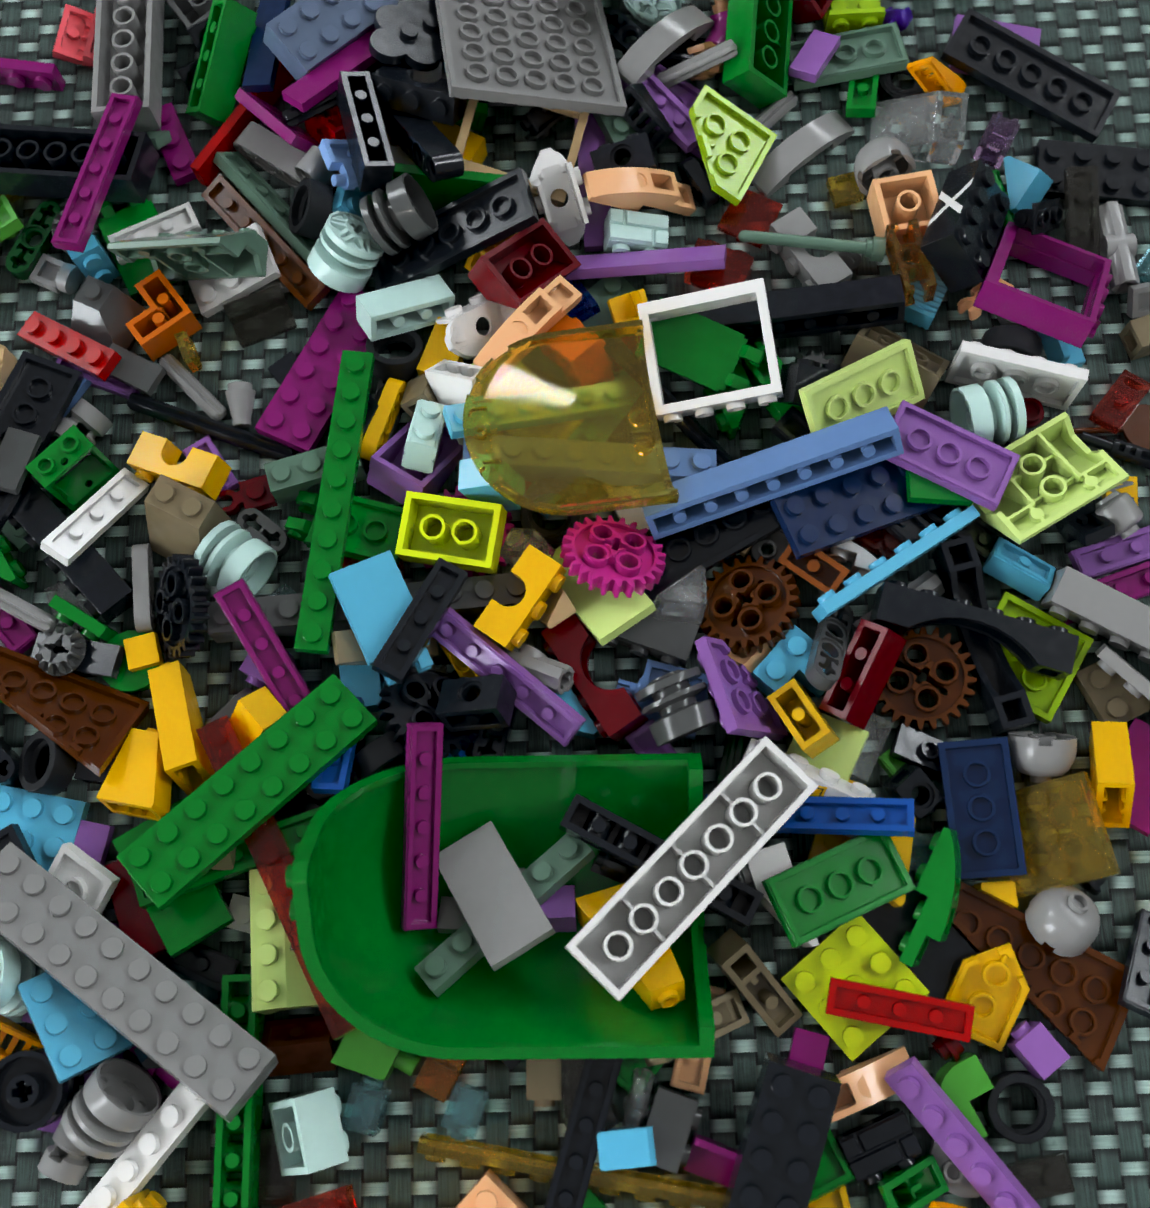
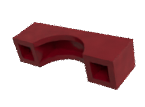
M575 613L552 629L547 627L541 632L546 640L543 647L553 660L558 658L561 663L567 664L574 669L573 684H575L580 692L576 697L587 712L592 710L597 720L593 723L603 738L609 736L618 742L649 720L646 715H643L642 708L632 693L624 687L608 690L599 688L593 683L588 665L590 654L597 641Z

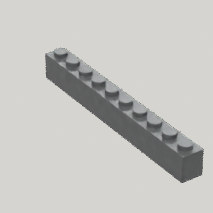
M513 573L468 577L450 607L464 619L479 618L491 599L503 606L517 605L524 598L526 587L524 582ZM424 581L406 583L412 598L415 597ZM303 593L255 597L278 637L296 636ZM338 600L333 632L352 630ZM217 601L210 602L208 607L210 619L207 620L208 634L216 643L240 641Z

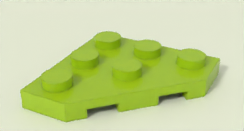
M705 84L688 113L711 189L734 206H737L744 197L777 134Z
M1006 591L1002 594L995 607L1002 610L1004 615L1013 618H1032L1038 625L1045 627L1060 626L1066 628L1068 633L1079 636L1072 674L1061 680L1026 671L1019 660L1001 645L1010 667L1026 691L1034 717L1048 724L1052 721L1094 639Z

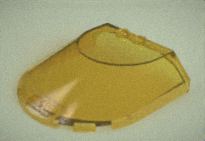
M642 320L533 335L512 343L508 346L507 352L495 360L491 358L482 367L475 377L476 382L470 394H467L465 400L463 430L467 450L472 462L484 480L494 490L511 502L526 509L561 516L678 503L679 492L678 489L674 488L668 472L650 388Z

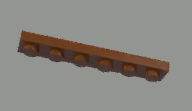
M219 174L201 196L234 232L239 231L240 228H246L254 222L261 226L281 273V277L278 279L305 308L312 311L331 289L314 276L302 258L235 187Z

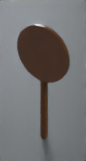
M1141 404L1131 408L1124 415L1122 426L1073 429L1075 434H1081L1082 431L1091 434L1123 432L1125 439L1129 443L1150 450V405Z

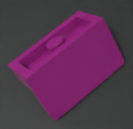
M694 1133L690 1143L692 1145L686 1167L683 1166V1170L728 1187L738 1149Z

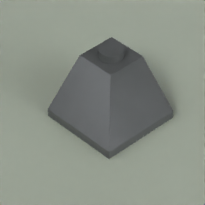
M88 275L73 299L71 329L108 348L114 343L130 351L136 339L125 324L145 311L146 308L115 286Z

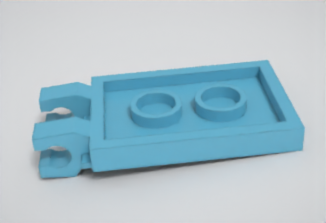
M390 550L329 573L328 576L368 666L372 665L413 600ZM426 647L415 663L419 674L431 669V666L434 664ZM384 676L388 687L397 683Z

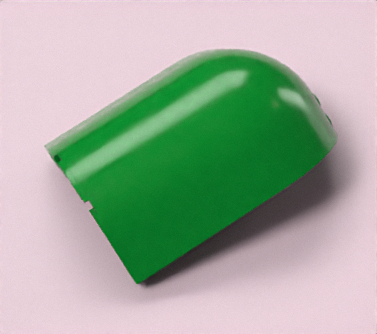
M701 753L466 756L443 758L439 852L489 821H492L518 868L525 867L526 870L566 834V832L559 829V825L576 793L666 841L703 802V765ZM405 765L366 777L337 793L316 812L305 830L301 843L295 845L293 864L287 865L285 880L287 888H292L293 897L290 901L291 921H296L300 950L307 971L325 1000L338 1014L351 1025L381 1043L424 1057L451 1060L714 1058L715 1024L706 944H704V910L670 946L685 980V1000L680 1001L671 1008H659L651 1011L633 988L620 1001H617L564 948L583 928L578 921L577 910L576 932H556L496 971H493L484 956L444 993L437 997L415 971L414 967L452 934L438 933L437 928L403 931L400 928ZM588 845L593 850L594 854L597 855L598 850ZM593 858L564 885H575V898L622 883L591 871L595 860ZM440 870L437 923L441 896L454 897Z

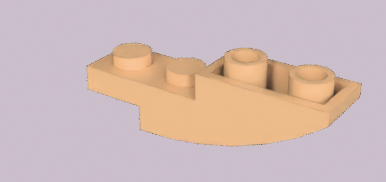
M616 167L588 171L582 175L588 201L631 211H638L644 205L685 216H690L696 211L690 185L677 182L675 173L671 171L646 167Z
M561 275L556 277L544 289L539 287L494 333L475 357L473 364L492 368L493 379L496 384L538 346L539 339L581 301L583 294Z
M904 1045L839 1071L840 1074H837V1077L842 1085L831 1123L896 1094L884 1078L888 1070L910 1058Z

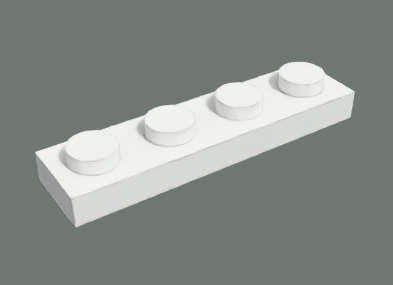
M123 468L41 541L40 549L68 567L148 492L150 484L136 477L135 474L126 468Z

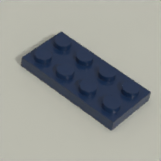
M1008 737L937 743L948 828L957 831L960 846L961 879L1027 875Z

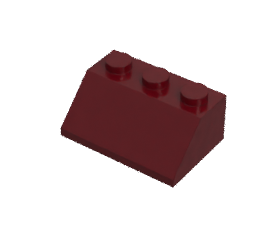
M542 217L538 223L520 231L482 255L467 276L486 300L517 309L539 287L544 289L559 275L565 278L578 269L581 264L544 217Z

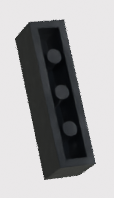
M340 71L336 100L360 192L375 191L378 188L386 191V184L392 181L395 163L370 71Z

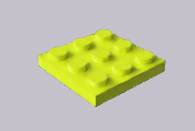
M862 915L835 928L818 946H815L780 978L852 1062L891 1027L826 1014L825 1009L830 976L922 995L930 993L904 963L899 961L900 958Z

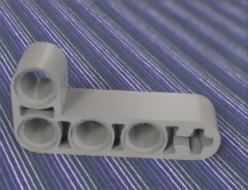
M251 121L232 143L235 150L239 151L245 159L294 189L297 188L300 181L304 178H310L330 185L331 189L334 188L331 183V176L337 174V171L327 170L320 150L316 145H313L305 153L289 145L281 137L254 121Z

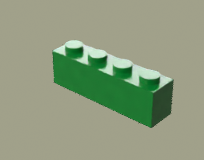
M234 0L212 1L186 114L214 127H220L235 110L236 99L234 96L237 90L242 88L241 77L244 66L247 64L250 41L253 33L256 31V12Z

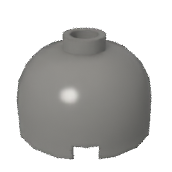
M886 136L876 138L860 149L856 155L853 171L860 192L867 196L872 179L911 173L913 169L916 170V164L910 149L905 143L895 137Z
M1033 731L1008 732L1011 764L1018 772L1030 775V782L1051 783V777L1064 775L1075 762L1077 754L1076 736L1055 732H1045V734L1033 733Z
M1057 884L1045 887L1030 901L1029 907L1025 911L1027 928L1034 939L1041 945L1046 942L1049 946L1055 948L1052 953L1059 956L1075 957L1083 954L1099 934L1100 915L1097 906L1082 890L1071 885Z

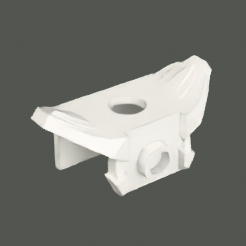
M551 147L540 150L529 179L531 188L536 189L538 196L533 197L539 215L544 214L546 221L564 244L568 247L579 244L580 238L585 232V224L589 223L588 215L592 214L587 196L582 198L579 185H583V180L579 167H573L572 162H567L561 153L554 151ZM556 189H563L568 195V201L563 207H556L551 202V194Z
M482 293L470 297L468 299L470 304L464 307L459 304L444 310L445 316L437 319L436 323L437 325L448 324L444 339L448 351L468 360L478 355L494 333L516 310L515 308L486 300ZM481 317L486 318L490 325L489 331L485 335H480L476 329V322Z

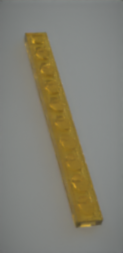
M424 1132L419 1137L417 1153L425 1154V1159L431 1162L445 1163L446 1158L460 1161L459 1165L464 1168L480 1169L481 1165L495 1167V1173L505 1176H514L515 1171L527 1173L529 1174V1179L548 1183L550 1178H553L558 1160L557 1156ZM595 1163L589 1185L599 1187V1192L606 1195L619 1196L620 1191L634 1193V1198L639 1201L653 1203L656 1198L670 1200L669 1205L676 1208H691V1204L705 1208H722L727 1188L627 1169L602 1171L600 1165Z

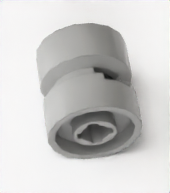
M81 398L70 410L72 416L70 418L63 417L55 433L60 437L72 425L76 426L80 423L88 430L85 436L96 445V436L103 437L113 426V423L93 405Z
M60 1120L52 1136L55 1144L47 1146L37 1169L54 1181L67 1185H78L90 1162L87 1157L90 1155L83 1153L70 1141L64 1132L62 1121Z

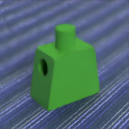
M350 1024L331 1063L385 1081L389 1079L394 1068L412 1077L422 1057L385 1045Z

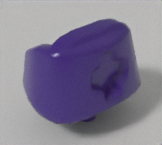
M889 7L885 9L886 14L883 24L897 22L899 31H903L913 20L912 11L909 7L905 9Z

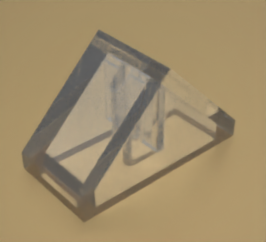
M702 565L698 566L656 595L654 603L656 611L651 616L655 620L701 624L707 607L706 568Z

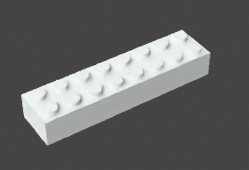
M765 736L564 948L617 1001H620L818 788V785Z

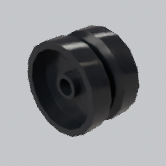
M44 1048L17 1051L3 1058L0 1061V1128L13 1133L30 1132L60 1120L63 1110L79 1091V1075L59 1084Z

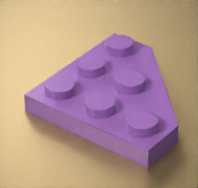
M703 636L694 641L698 650V662L705 670L709 682L708 690L716 701L720 713L719 721L726 730V733L761 739L767 736L770 740L776 741L788 736L784 722L769 700L756 690L755 687L758 685L756 679L743 664L738 666L727 655L731 650L727 644L721 639Z

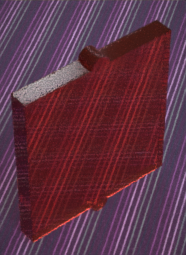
M747 189L737 206H734L732 203L729 204L717 226V230L735 237L737 242H740L738 235L742 230L769 232L770 224L776 221L783 208V204L764 197L763 193L757 194ZM748 243L760 249L763 245L756 243Z

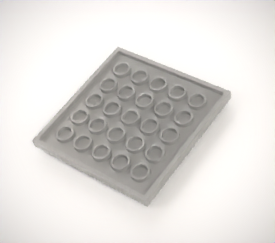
M435 0L449 97L624 117L627 104L601 0Z

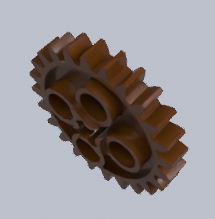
M748 555L745 563L741 564L740 560L735 558L733 567L730 568L726 563H723L724 572L712 571L715 580L704 581L708 591H699L698 594L702 601L696 603V607L700 612L696 616L702 624L700 627L705 635L723 640L733 654H736L740 647H742L746 655H749L751 647L754 646L759 653H762L763 644L766 642L772 648L775 647L773 638L776 636L783 640L786 639L782 630L784 628L794 629L790 619L800 617L796 607L802 606V603L798 596L801 593L797 584H795L796 581L793 575L788 573L784 565L778 567L775 559H772L767 564L764 556H760L757 562L754 563L751 556ZM748 583L745 587L739 588L742 584ZM775 595L773 599L765 601L767 597ZM732 608L728 613L722 614L724 610ZM758 621L756 625L748 627L751 622Z
M922 627L919 634H915L914 630L906 633L905 637L902 634L899 635L907 641L897 662H901L908 670L899 668L895 664L889 679L894 676L903 677L907 682V687L903 690L894 689L888 679L877 704L882 702L885 704L881 710L882 715L890 711L894 713L891 723L894 724L902 718L906 727L910 726L911 722L916 723L917 730L921 731L924 723H928L929 728L935 731L938 720L947 727L950 724L948 715L957 720L960 718L961 714L957 707L967 710L970 704L963 697L972 698L975 695V692L967 686L974 685L977 682V678L968 676L969 673L974 671L976 666L965 664V661L971 654L970 652L962 654L958 652L962 645L961 641L954 645L949 643L951 633H948L942 639L939 637V628L936 627L930 635L927 634L926 627ZM910 650H919L923 653L925 660L920 663H914L909 660L907 653ZM939 667L949 668L952 671L953 679L949 681L941 680L936 674V669ZM922 672L927 675L926 681H923L921 684L915 682L917 676ZM934 686L946 690L947 695L941 694ZM923 693L930 694L934 697L936 705L931 708L923 707L918 701V696Z

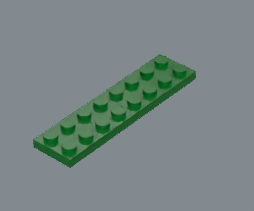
M333 673L124 849L116 858L158 909L163 911L379 724L377 719Z

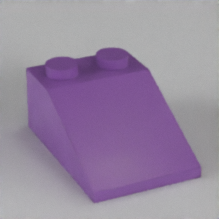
M409 421L371 456L367 483L403 505L406 491L436 495L463 456V445L459 444L457 439L450 438L446 423L432 473L427 474L401 466L405 442L411 425V421Z

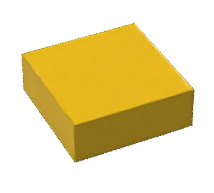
M156 632L123 640L129 671L136 672L163 664L159 638Z

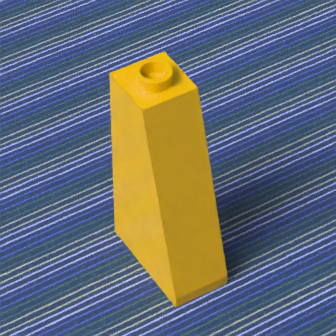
M177 660L163 663L159 667L147 670L164 771L189 796L217 771L207 734L204 731V723L191 676L180 661Z
M625 883L575 898L577 918L580 925L584 927ZM670 947L632 987L651 1011L659 1008H671L680 1001L685 1000V980Z

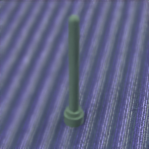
M742 230L738 235L739 240L746 243L863 254L864 257L869 258V261L875 262L883 261L886 250V237L873 236L872 239H866L864 242Z

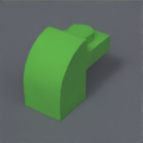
M966 1052L960 1055V1060L957 1062L951 1060L944 1064L935 1075L934 1080L982 1138H985L988 1134L970 1101L993 1089L994 1086L976 1054Z

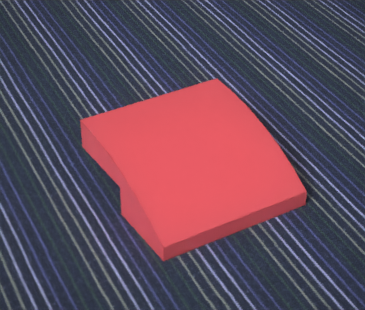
M65 4L52 57L74 64L93 67L96 8L93 14Z

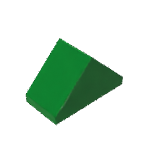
M933 1154L916 1159V1163L905 1169L897 1170L893 1168L883 1172L884 1178L880 1180L878 1185L887 1208H923L950 1190Z

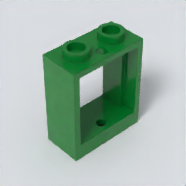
M72 425L25 467L47 491L73 512L120 472L75 425ZM89 452L91 453L76 468H74L68 475H66L59 483H55L73 466H75L81 459H83ZM88 482H93L91 487H87Z

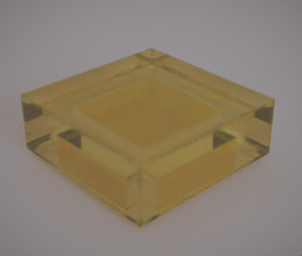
M854 172L827 178L826 185L834 208L863 202L864 194L860 192Z
M181 331L174 334L182 358L192 373L201 370L203 365L196 346L188 333Z

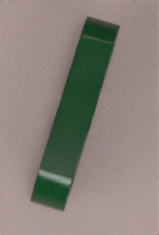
M44 201L36 207L7 255L5 265L15 278L19 280L30 279L29 276L42 254H47L52 247V222L56 215L62 211L56 202ZM43 235V240L40 244L36 246L29 245L30 239L33 236ZM26 262V264H25L24 266L19 265V266L17 267V265H18L19 263L24 264V263Z

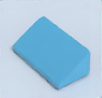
M999 537L982 570L1029 598L1039 601L1051 588L1056 568Z

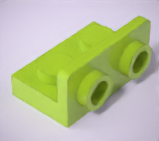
M833 0L823 17L824 32L836 34L882 25L886 14L885 7H881L880 0Z

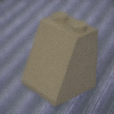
M163 474L159 476L144 500L151 550L166 559L168 556H172V554L194 555L202 539L221 522L231 520L216 501Z

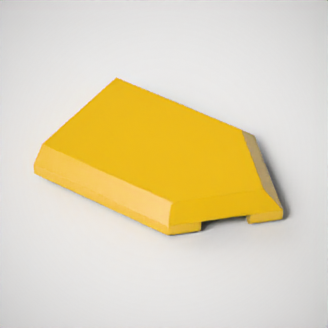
M1011 943L963 959L945 997L947 1000L973 1004L975 1010L971 1039L1002 1052L1030 991Z

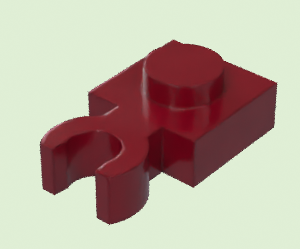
M266 475L238 482L240 491L235 492L227 489L219 493V497L223 501L233 499L230 506L222 508L228 516L237 514L242 507L245 509L255 508L261 511L278 506L277 500L270 492Z

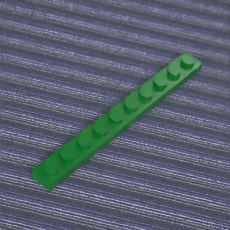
M342 350L294 644L296 652L329 655L331 633L333 632L338 598L328 576L329 573L343 568L375 362L374 353Z

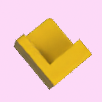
M644 289L635 290L607 300L617 335L641 329L637 304L648 302Z

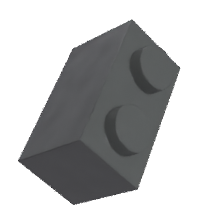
M657 1084L644 1126H652L656 1167L677 1174L680 1165L684 1167L687 1165L692 1145L687 1144L690 1130L697 1131L703 1110L697 1108L699 1104L697 1098Z

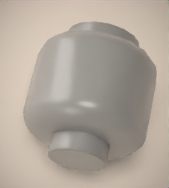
M1115 490L1095 504V513L1104 516L1115 524V535L1109 538L1120 535L1124 540L1140 529L1137 523L1143 518V512L1128 493L1118 494Z

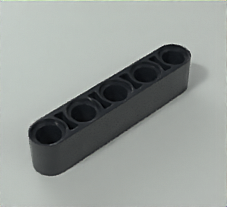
M379 106L386 133L430 181L434 183L463 176L464 161L460 151L430 120Z

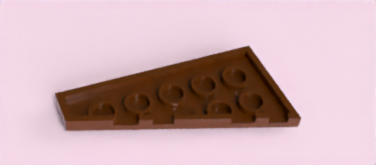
M0 646V700L100 777L120 751L131 728L136 729L149 712L150 702L74 673L64 676L49 675L38 667L39 661L37 659Z
M961 881L958 906L952 926L979 953L1011 943L1022 973L1030 988L1026 999L1098 1071L1104 1072L1129 1009L1117 1004L1125 965L1091 947L1083 954L1075 957L1059 956L1052 953L1055 948L1049 946L1046 942L1041 945L1034 939L1027 928L1024 913Z

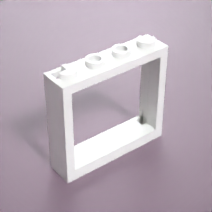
M764 278L637 304L654 413L659 421L664 420V424L670 422L678 423L683 421V416L695 414V418H705L714 415V410L726 408L727 412L744 410L746 408L745 404L758 402L759 406L769 405L768 403L778 402L777 398L784 397ZM757 300L771 384L664 404L651 322Z

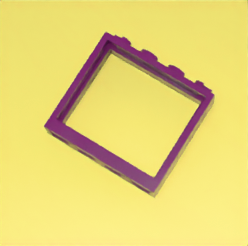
M1008 221L996 245L985 280L980 286L973 306L1081 348L1087 337L1093 339L1101 323L1099 318L1105 308L1103 303L1109 292L1107 287L1113 275L1109 274L1112 260L1042 233L1031 235V229L1019 228L1014 222ZM1008 255L1088 286L1081 313L999 282Z

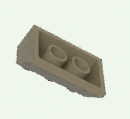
M883 326L862 328L854 338L840 366L844 368L906 338ZM911 341L925 394V399L913 405L923 409L949 366L950 361Z

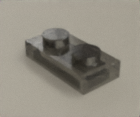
M1062 1152L1005 1164L1034 1200L1075 1192L1066 1157Z

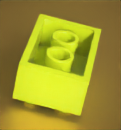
M406 491L395 554L403 561L435 565L437 560L441 558L463 570L497 574L507 511L502 504Z

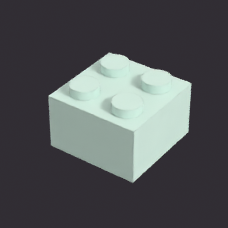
M334 1087L309 1091L268 1103L282 1176L307 1175L349 1161L347 1154L349 1139L346 1132L342 1129L340 1119L342 1105L339 1096L335 1093Z

